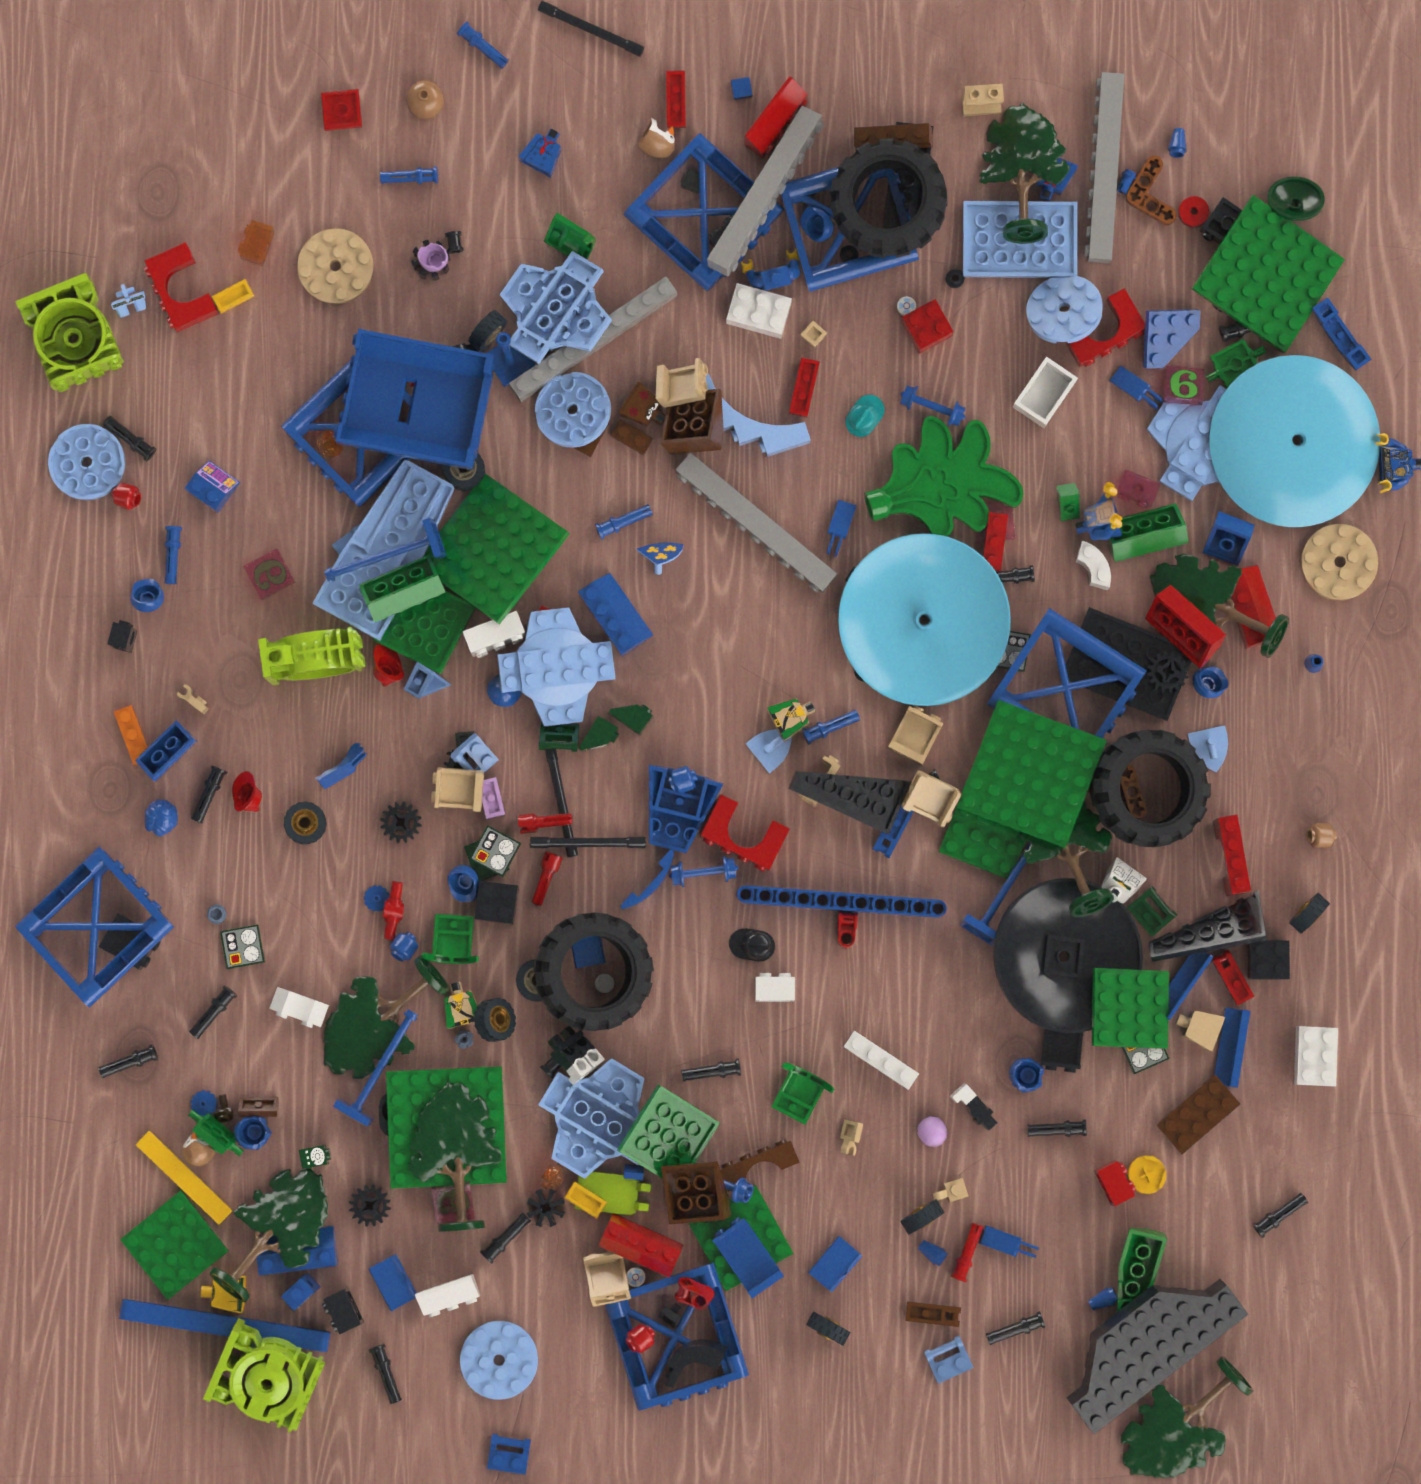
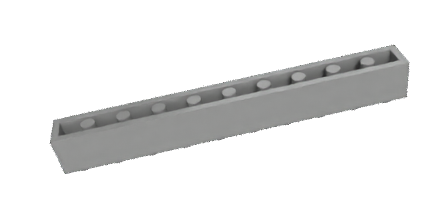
M1102 72L1100 78L1096 79V89H1099V96L1095 97V108H1098V113L1094 115L1093 126H1097L1096 133H1093L1092 145H1095V152L1091 153V163H1094V171L1090 170L1089 179L1090 182H1093L1092 189H1089L1088 200H1091V208L1088 207L1087 219H1090V226L1086 227V238H1089V245H1085L1084 256H1088L1087 262L1110 264L1112 260L1124 74Z
M801 106L707 258L708 267L726 276H729L731 271L734 272L736 270L738 260L748 250L749 242L756 238L757 229L765 223L769 210H773L778 195L783 194L788 179L791 180L793 178L796 166L804 160V153L807 148L810 149L812 147L815 135L822 131L824 123L821 114Z
M664 277L608 315L612 321L591 351L563 346L542 360L540 364L535 365L510 382V388L522 403L541 390L550 380L556 376L563 375L676 298V289L669 279Z
M691 452L676 469L678 475L676 477L682 483L688 482L692 486L691 490L698 496L702 494L707 498L706 502L711 507L715 508L717 506L722 510V516L727 520H730V518L736 522L735 526L740 531L744 532L746 530L751 534L750 538L756 544H763L766 547L764 550L772 557L776 555L780 558L779 562L785 568L791 567L795 571L794 575L801 581L805 579L809 582L808 586L814 592L820 591L823 593L837 577V573Z

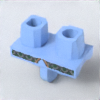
M122 284V291L116 292L117 298L122 296L125 298L114 301L111 304L113 310L115 309L119 317L122 318L130 315L127 307L128 304L134 303L137 312L146 309V295L142 291L129 296V294L135 292L134 287L126 288L125 284Z

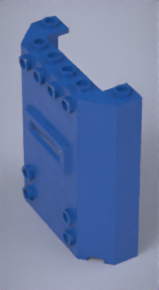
M358 329V333H354L352 345H355L356 354L351 357L350 366L353 369L352 373L347 376L346 385H349L348 393L345 392L343 396L345 408L344 411L340 412L339 426L335 427L333 434L336 443L473 470L474 461L478 455L493 380L492 371L495 364V356ZM406 381L414 383L407 423L398 421Z

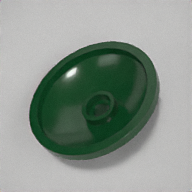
M1286 177L1276 181L1270 187L1267 202L1272 211L1279 217L1290 221H1304L1317 216L1322 211L1325 196L1322 189L1309 179Z

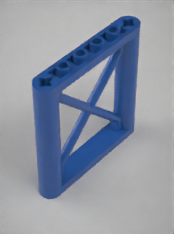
M700 133L628 207L624 216L707 292L723 276L727 277L708 267V216L735 215L739 207L707 208L706 164L743 198L748 194L754 181ZM693 157L698 162L700 209H650L646 204ZM777 202L773 210H769L765 223L757 229V236L753 241L749 242L748 249L752 250L758 244L757 240L761 235L764 237L771 230L770 226L784 211ZM700 216L702 261L655 218ZM745 255L740 257L738 264L745 258Z
M838 167L788 181L782 194L809 292L919 260L917 250L914 249L910 251V255L899 258L896 255L880 258L870 254L829 266L845 237L839 231L821 264L810 267L792 205L804 202L811 207L823 210L828 216L834 218L831 208L812 199L808 195L831 189L832 179L836 177ZM893 169L876 171L867 177L869 179L855 202L857 213L860 211L876 180L887 177L901 226L906 224L908 220H911L909 209H904L903 202H906L904 192L899 191L898 184H901L898 173L894 174Z
M350 360L287 419L281 427L296 442L294 446L300 453L305 451L309 456L307 460L314 467L318 465L322 469L320 473L327 480L331 478L335 482L334 488L340 494L344 492L360 507L396 473L404 460L409 461L411 458L387 454L364 476L365 449L357 448L356 479L348 485L303 438L309 431H334L335 427L339 426V423L312 422L349 388V385H346L347 376L352 373L353 369L350 366ZM405 390L403 401L410 407L412 397Z
M1049 608L987 705L995 709L998 700L1033 712L1020 704L1019 701L1064 692L1070 725L1073 728L1079 729L1071 690L1119 680L1126 684L1127 687L1095 734V736L1103 738L1106 732L1110 734L1116 724L1113 723L1117 716L1121 718L1125 712V703L1127 700L1132 701L1137 693L1134 689L1147 670ZM1044 631L1052 637L1062 685L1014 695L1006 690V688ZM1060 638L1107 667L1114 674L1069 683Z
M100 846L15 926L89 1008L174 928V925L160 911L162 907L155 900L151 901L148 898L150 894L142 886L139 888L135 884L137 880L130 873L127 875L123 871L125 867L118 860L114 861ZM109 869L152 915L145 923H99L102 876ZM94 878L91 923H47ZM45 930H90L88 974L81 984L39 940L38 937ZM98 930L142 931L95 975Z
M714 1263L629 1290L632 1298L676 1284L682 1277L694 1278L696 1282L711 1287L714 1291V1298L707 1307L718 1342L728 1347L720 1363L724 1371L723 1375L658 1395L655 1385L677 1342L685 1344L692 1341L681 1334L695 1307L687 1305L675 1331L631 1309L628 1300L605 1304L638 1411L660 1404L661 1407L673 1404L672 1400L678 1398L680 1401L690 1399V1395L697 1392L698 1395H703L710 1392L709 1388L717 1387V1389L727 1387L728 1382L749 1375ZM629 1317L671 1338L650 1380L648 1379L641 1354L636 1351L632 1352L625 1341L627 1332L633 1329Z

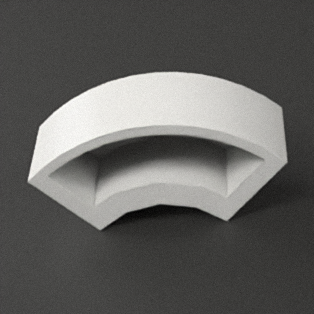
M1082 541L1076 563L1082 565L1087 570L1089 586L1108 590L1111 583V572L1106 558L1095 546Z
M277 987L269 1009L277 1011L276 1015L286 1019L287 1016L302 1020V1025L312 1028L313 1025L321 1027L329 1005Z

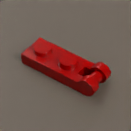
M1228 949L1223 951L1222 955L1212 958L1211 961L1236 1006L1255 997ZM1228 961L1230 966L1223 968L1222 963Z

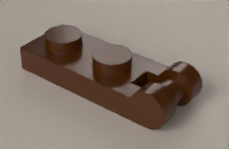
M907 1301L905 1321L959 1327L960 1321H958V1316L961 1313V1307ZM945 1312H951L950 1320L945 1319Z

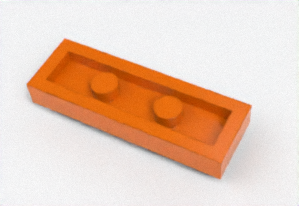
M132 705L114 711V715L132 763L135 766L138 765L135 760L148 748L134 708Z

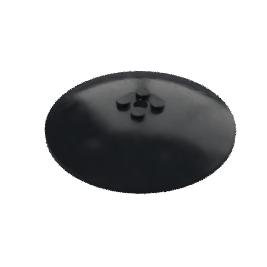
M1075 878L1048 880L1027 889L1019 895L1002 916L996 931L993 947L996 977L1008 1002L1021 1016L1031 1023L1058 1033H1080L1092 1030L1093 968L1142 970L1143 962L1142 944L1137 926L1127 908L1119 901L1112 902L1106 908L1088 916H1071L1069 905L1075 899L1082 896ZM1086 881L1090 891L1102 889L1101 886ZM1061 951H1064L1067 954V960L1065 962H1062L1059 959V953Z

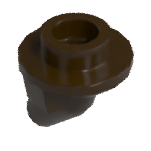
M226 1094L219 1095L221 1109H216L214 1117L219 1122L227 1123L233 1119L234 1115L232 1108H228Z

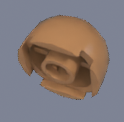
M428 80L418 81L413 84L407 93L406 99L409 110L420 119H431L437 116L443 109L445 101L440 87Z

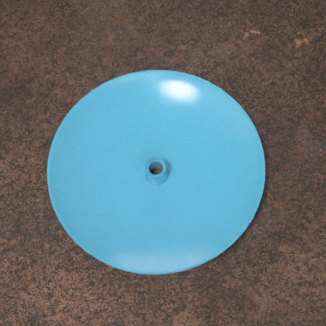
M1289 355L1258 363L1246 370L1230 384L1214 411L1209 434V447L1217 478L1229 497L1239 507L1255 518L1270 524L1285 527H1305L1323 523L1342 514L1364 493L1372 480L1379 460L1380 445L1377 446L1375 442H1380V437L1376 436L1380 434L1371 401L1361 386L1350 375L1337 366L1318 358ZM1295 435L1301 439L1299 446L1295 445L1292 441Z
M911 534L880 545L858 564L843 590L839 606L838 623L845 654L857 674L870 687L880 694L904 704L932 706L960 699L977 689L989 678L1005 652L1009 639L1011 616L1008 597L998 574L976 550L956 539L942 535ZM921 615L928 617L929 622L927 625L920 624L919 617Z

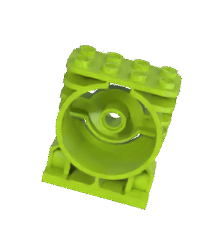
M86 272L15 301L25 324L33 329L34 344L45 374L48 377L50 387L53 390H58V392L68 390L69 386L73 384H83L90 377H100L105 374V371L110 369L112 371L118 370L124 363L108 321L96 307L99 297L92 279ZM75 295L78 296V299H77V298H70V297L75 296ZM72 316L84 317V318H86V319H88V320H90V321L99 319L98 321L93 322V323H91V324H89L88 322H86L85 320L80 319V318H69V319H66V320L62 321L63 319L68 318V317H72ZM56 327V329H55V331H54V334H53V339L44 342L45 340L51 338L52 332H53L54 328ZM72 336H79L76 343H70ZM101 340L95 354L83 363L70 364L60 359H58L55 362L51 361L52 359H55L59 356L69 361L83 360L93 353L97 341Z
M352 627L304 632L286 636L274 642H270L267 638L258 639L263 677L272 685H279L282 679H318L351 673L355 670L360 672L363 671V667H366L365 656L360 651L363 648L362 637Z
M238 1318L203 1399L208 1402L213 1399L225 1405L234 1402L247 1416L256 1420L266 1421V1423H270V1421L277 1423V1428H280L282 1425L288 1428L287 1432L291 1433L292 1430L296 1431L325 1362L322 1361V1356L318 1359L312 1356L313 1352L309 1351L306 1354L301 1351L302 1348H297L287 1340L277 1337L262 1338L259 1330L245 1325V1320ZM234 1348L242 1351L239 1357L234 1355ZM266 1353H267V1354H270V1356H269V1358H268L267 1361L258 1362V1363H256L255 1365H253V1366L250 1368V1370H249V1372H248V1374H247V1376H246V1379H245V1388H244V1386L242 1385V1378H243V1374H244L245 1370H246L251 1364H253V1363H255V1362H257V1361L263 1360L264 1357H265V1355H266ZM286 1361H287L288 1363H290L289 1366H288V1368H287V1371H286V1369L284 1368V1365H285V1362H286ZM224 1371L231 1372L230 1378L223 1376ZM288 1372H289L290 1377H291V1380H292V1391H291V1394H290V1396L288 1397V1399H287L286 1401H284V1402L281 1403V1404H276V1403L280 1402L281 1400H283V1398L286 1396V1394H287V1392H288V1390H289V1387H290V1378H289V1375H288ZM263 1380H270L272 1385H266Z

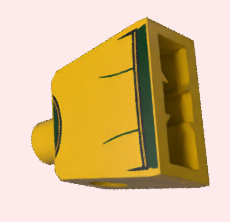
M242 1275L238 1282L246 1289L247 1275ZM214 1280L212 1286L201 1287V1297L211 1298L212 1307L244 1313L245 1303L234 1298Z

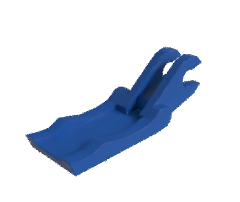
M1122 366L1118 368L1109 380V382L1125 391L1136 401L1139 402L1143 399L1156 410L1158 405L1145 395L1146 392L1159 403L1164 402L1158 394L1150 389L1151 386Z
M838 500L827 533L832 535L827 550L828 555L836 536L840 538L834 557H837L842 540L846 539L857 505Z
M355 743L350 747L346 757L339 765L324 771L322 775L315 778L322 788L327 789L356 771V766L367 755V753H363L364 748L359 747L360 743Z
M985 1226L979 1243L1015 1257L1018 1252L1034 1258L1037 1256L1020 1250V1244L1039 1250V1247L1023 1242L1020 1237L989 1226Z

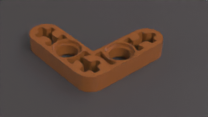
M1151 156L1147 159L1126 195V201L1132 207L1161 224L1171 225L1176 219V211L1148 194L1149 189L1163 167V161L1160 157ZM1154 161H1157V166L1159 168L1155 167L1152 173L1150 174L1148 172L1151 167L1150 162L1153 163ZM1142 176H1146L1149 178L1150 183L1147 186H1143L1140 184L1139 179ZM1139 188L1141 190L1138 195L1140 200L1132 201L1130 194L1134 195ZM1154 202L1157 208L1155 211H1148L1146 204ZM1160 207L1163 208L1161 212H1163L1164 214L1170 212V217L1172 219L1169 218L1168 220H1165V215L1162 213H1160L1159 216H1157L1156 214L1158 213Z
M1127 765V770H1131L1132 774L1129 775L1128 779L1126 776H1122L1120 785L1128 811L1135 818L1140 819L1144 817L1147 809L1136 771L1133 766ZM1133 786L1137 789L1138 793L1135 797L1128 796V787ZM1089 788L1088 793L1093 792V789ZM1140 798V801H1137L1138 807L1143 809L1140 815L1133 813L1132 810L1135 809L1134 803L1130 804L1129 800L1132 801Z

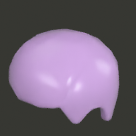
M430 243L425 247H420L417 254L420 265L429 272L441 270L448 262L446 249L438 244Z
M929 1116L922 1119L919 1123L917 1134L924 1145L937 1147L942 1145L947 1139V1127L938 1117Z

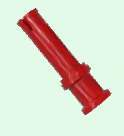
M972 1223L962 1254L958 1259L956 1258L957 1265L950 1277L967 1283L966 1276L969 1268L973 1266L971 1260L984 1228L983 1226L978 1225L977 1227V1224Z

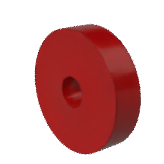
M1188 197L1182 201L1179 207V218L1188 227H1199L1206 222L1209 216V206L1201 197ZM1191 209H1195L1197 214L1193 215Z

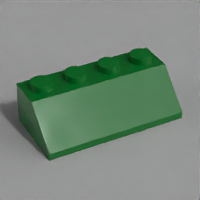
M1176 503L1122 517V536L1107 540L1115 562L1189 543L1187 526Z
M430 555L359 584L374 622L384 620L393 614L400 613L405 609L445 593Z

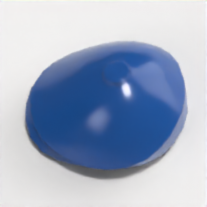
M807 207L800 220L802 229L813 241L824 242L828 240L833 232L831 218L819 208Z
M139 580L132 587L130 601L135 609L141 612H152L162 605L164 592L156 580Z
M1217 667L1200 668L1193 675L1194 689L1202 697H1219L1228 688V680L1225 674Z
M499 674L493 677L487 686V694L493 704L500 707L514 705L521 695V691L501 693Z
M459 865L454 867L448 874V885L452 896L456 900L471 902L476 899L479 880L472 868L466 865Z

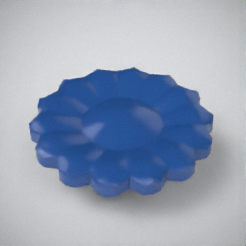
M374 885L365 892V905L374 912H380L384 909V903L389 898L390 893L381 885L378 887Z
M202 1090L193 1095L191 1108L200 1116H206L208 1113L212 1115V1112L216 1111L215 1108L218 1106L216 1103L217 1099L210 1091Z

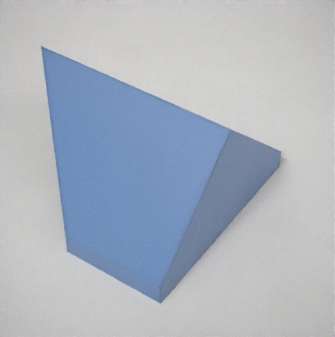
M417 662L404 690L420 700L426 695L451 686V684Z

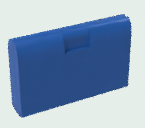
M586 937L571 947L575 969L606 963L601 937Z
M838 1236L808 1273L832 1293L861 1259L862 1255L843 1238Z
M397 1254L369 1268L390 1311L416 1298L415 1294L417 1292Z

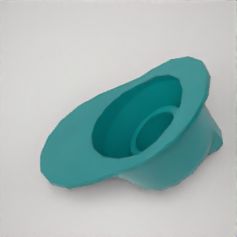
M865 395L858 399L846 417L847 430L857 437L869 435L884 415L885 407L883 401L875 395Z

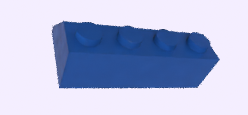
M611 573L593 581L578 591L579 596L622 657L654 636Z
M334 1226L319 1228V1245L303 1248V1251L310 1252L309 1262L304 1266L287 1268L280 1257L281 1254L272 1250L262 1252L257 1257L259 1276L337 1266L338 1257ZM272 1236L266 1244H275L278 1242V1238Z

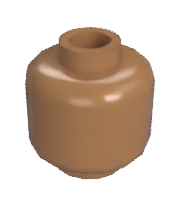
M1314 823L1308 828L1306 837L1308 843L1314 848H1329L1336 841L1337 833L1329 823Z

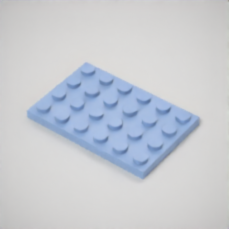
M963 201V276L1004 278L1077 276V202L1028 201V218L1037 219L1047 224L1048 236L1039 242L1018 244L1003 238V227L1007 223L1019 219V201Z

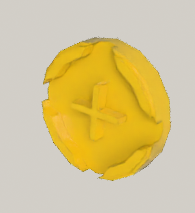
M1144 1155L1137 1157L1131 1162L1127 1177L1128 1180H1132L1138 1192L1151 1194L1163 1187L1166 1181V1170L1159 1159L1154 1156Z

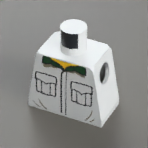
M1117 857L1107 869L1101 887L1102 889L1112 891L1114 895L1112 902L1119 901L1120 903H1125L1138 891L1147 878Z

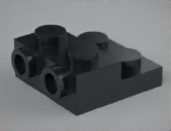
M1222 197L1201 228L1202 237L1209 242L1215 241L1219 246L1242 209Z

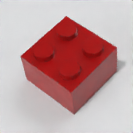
M936 299L902 316L901 319L919 354L952 337L954 333Z
M1114 1160L1094 1170L1111 1206L1115 1207L1135 1197L1134 1192L1137 1190L1132 1180H1127L1125 1174L1128 1172L1123 1163Z

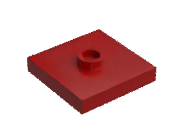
M359 89L321 93L325 131L362 128Z

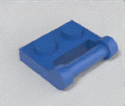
M492 1433L487 1469L526 1475L531 1439L519 1440L500 1437L498 1434ZM497 1444L523 1448V1453L497 1450Z

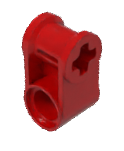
M839 911L837 940L842 948H850L855 942L858 912L852 914ZM842 935H850L852 938L851 943L844 944L841 941Z
M688 1277L679 1279V1289L675 1293L677 1301L703 1310L714 1298V1291L711 1287Z

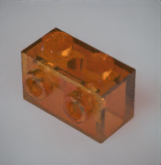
M251 220L250 225L247 224L244 235H246L245 240L240 243L238 248L241 259L263 266L275 233L274 227Z

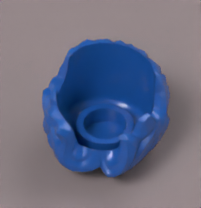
M157 799L153 801L145 810L146 830L152 831L158 837L171 832L178 824L177 808L168 800Z
M1021 1058L1014 1061L1012 1066H1010L1009 1078L1012 1085L1022 1093L1032 1092L1042 1086L1041 1076L1044 1073V1068L1031 1058Z
M252 1116L245 1117L239 1121L234 1128V1137L238 1145L244 1149L259 1150L266 1144L272 1134V1131L266 1126V1119Z

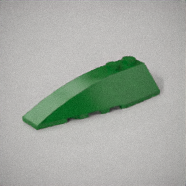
M1129 1228L1119 1261L1117 1312L1150 1286L1154 1285L1167 1242L1165 1233L1149 1228Z

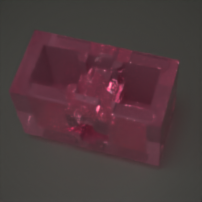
M1125 470L1117 487V495H1119L1118 498L1124 501L1133 500L1137 502L1136 505L1142 508L1151 507L1161 483ZM1137 486L1140 487L1139 491H1141V492H1139L1138 494H1135V490H1134V489H1135Z

